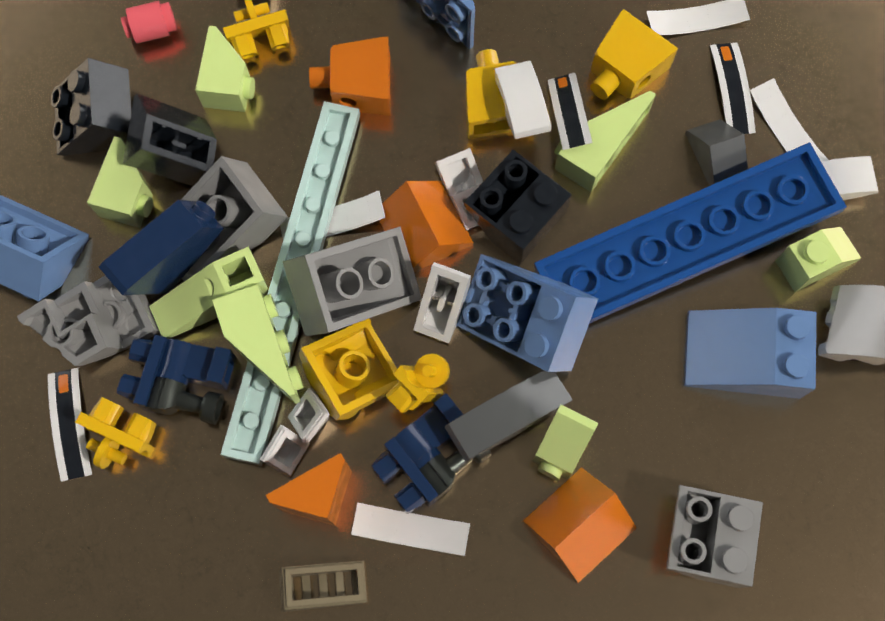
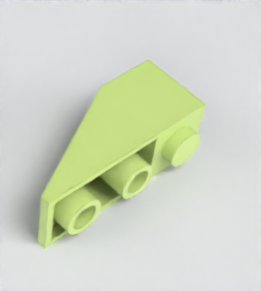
M248 246L210 263L149 307L161 336L170 339L217 318L212 300L256 284L259 285L264 296L268 294L269 289Z
M256 284L212 300L223 335L230 345L295 404L301 402L297 390L304 388L296 365L290 368L288 366L285 354L291 352L284 330L276 331L272 318L279 316L272 295L264 296L259 285Z

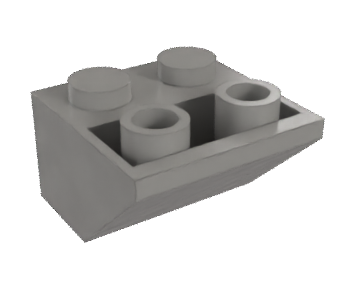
M679 485L666 569L698 580L735 588L752 587L763 502Z

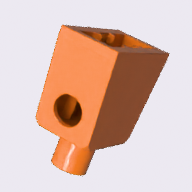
M378 37L333 45L330 48V66L309 67L310 88L330 89L332 103L358 108L362 113L391 116L389 37Z

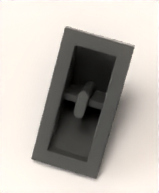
M719 119L686 130V137L709 186L748 169L745 136L737 129Z

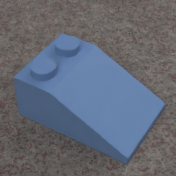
M785 308L688 311L684 386L801 399L816 389L817 312Z

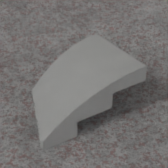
M106 275L94 283L84 281L55 300L43 299L17 316L23 325L30 326L43 337L42 340L49 346L59 349L62 356L74 366H83L131 348L134 339L147 340L160 333L146 295H122Z
M834 286L830 299V310L827 312L825 324L830 329L827 342L819 344L818 355L839 362L856 359L872 365L885 364V286Z

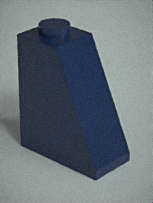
M177 200L106 258L99 268L122 295L167 294L173 290L224 228L214 218L216 216L214 210L206 203L199 200Z

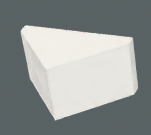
M434 262L413 330L449 344L470 287L471 275Z

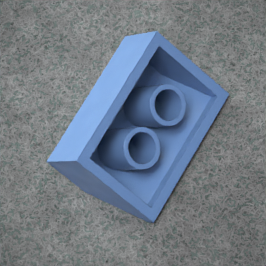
M0 195V284L39 302L63 285L86 246L89 234Z

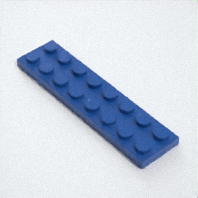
M809 142L534 263V268L537 274L565 283L598 298L590 323L835 216L843 212L847 206Z

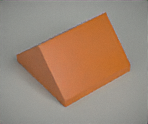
M406 181L382 203L385 218L378 221L383 231L401 226L414 272L474 244L441 181Z
M339 453L266 494L269 503L283 512L336 526L352 470L343 455Z
M582 467L522 521L577 583L637 529L616 493Z

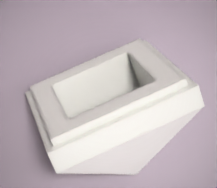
M313 388L307 389L300 399L301 402L297 403L288 415V419L302 442L306 444L311 441L327 422L330 415Z
M280 425L260 460L290 478L310 443H303L297 434Z

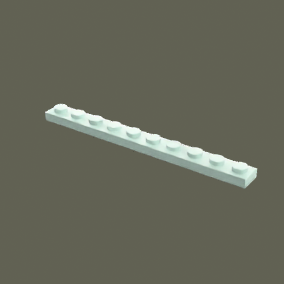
M325 101L268 290V294L272 295L279 316L272 318L276 331L284 330L291 352L285 354L289 367L300 332L301 321L283 261L323 250L360 118V110L358 108ZM249 361L246 365L220 455L225 458L262 466L263 461L260 458L269 442L282 391Z

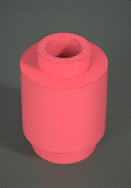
M158 0L125 9L127 16L121 17L127 39L133 37L136 44L170 36L169 32L177 31L175 18L169 2L161 4Z

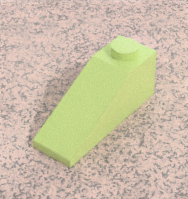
M648 91L587 121L592 139L590 144L563 150L560 140L554 151L558 155L555 170L589 192H592L649 113L656 94Z

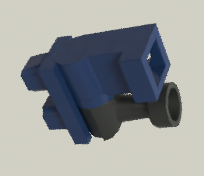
M154 335L153 341L146 339L133 340L129 351V360L145 365L141 378L123 374L117 388V394L132 401L145 411L164 415H172L178 410L199 413V418L202 422L215 425L222 412L224 395L209 391L204 397L186 392V387L189 382L228 392L237 362V357L233 351L221 347L210 348L185 341L167 339L159 335Z
M447 393L434 403V406L386 442L384 444L385 452L371 465L372 470L383 484H386L400 472L408 480L409 484L394 495V498L406 514L419 509L425 503L428 507L433 505L452 488L454 478L469 463L474 460L480 464L492 456L491 451L488 450L465 462L459 450L447 458L439 451L452 441L445 426L464 415Z

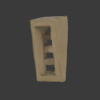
M364 560L282 567L279 570L281 612L367 603ZM351 571L352 595L345 596L343 572ZM334 573L335 597H328L327 574ZM317 575L319 598L311 599L310 576ZM300 577L302 600H294L293 578Z

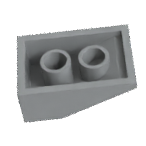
M221 156L181 199L187 201L199 200L209 205L216 214L214 218L224 228L184 275L182 280L186 281L210 263L248 246L250 250L263 243L288 217L247 162Z
M401 226L283 261L305 336L330 333L422 300Z

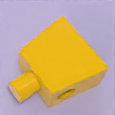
M623 9L596 50L591 71L597 78L592 82L590 88L598 98L606 100L614 90L626 98H633L671 67L678 48Z
M482 50L476 55L478 67L470 68L466 71L468 139L511 132L505 116V103L495 81V68L516 64L517 62L499 63L495 50Z

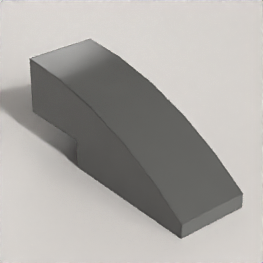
M542 371L447 424L445 429L463 459L467 462L522 433L535 423L557 412L560 404L565 406L572 401V398L555 372Z

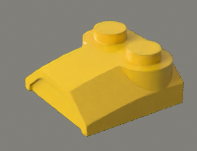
M370 319L355 323L304 346L299 352L306 378L328 410L330 416L336 421L352 418L360 409L385 397L399 382L393 375L397 367L373 329Z

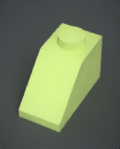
M209 26L195 91L204 108L246 112L248 99H253L255 79L250 77L246 63L216 26Z
M114 136L87 204L98 217L140 228L144 217H148L152 211L153 194L140 169L123 164L126 145L121 138Z
M835 227L821 229L789 245L775 262L794 292H797L859 261L861 257L843 229Z
M560 404L532 460L539 464L537 470L555 480H559L561 476L568 479L577 466L598 423Z

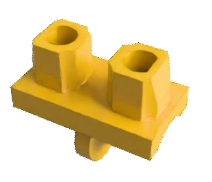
M244 0L246 8L233 12L236 22L240 23L223 27L227 41L233 45V48L243 60L258 55L253 38L266 34L272 51L290 46L287 29L290 26L286 10L270 13L267 2L253 5L252 0Z
M431 353L419 358L415 366L400 365L393 373L399 382L385 396L402 413H406L408 410L415 412L426 402H436L445 394L438 387L445 384L449 378L450 368L448 362L442 356Z
M103 397L100 398L89 415L80 412L75 423L105 437L101 442L91 438L86 445V449L95 453L93 464L100 469H105L112 461L119 465L125 463L127 454L118 450L120 445L150 459L155 447L151 446L149 442L153 436L156 423L134 412L123 432L115 428V425L124 408Z

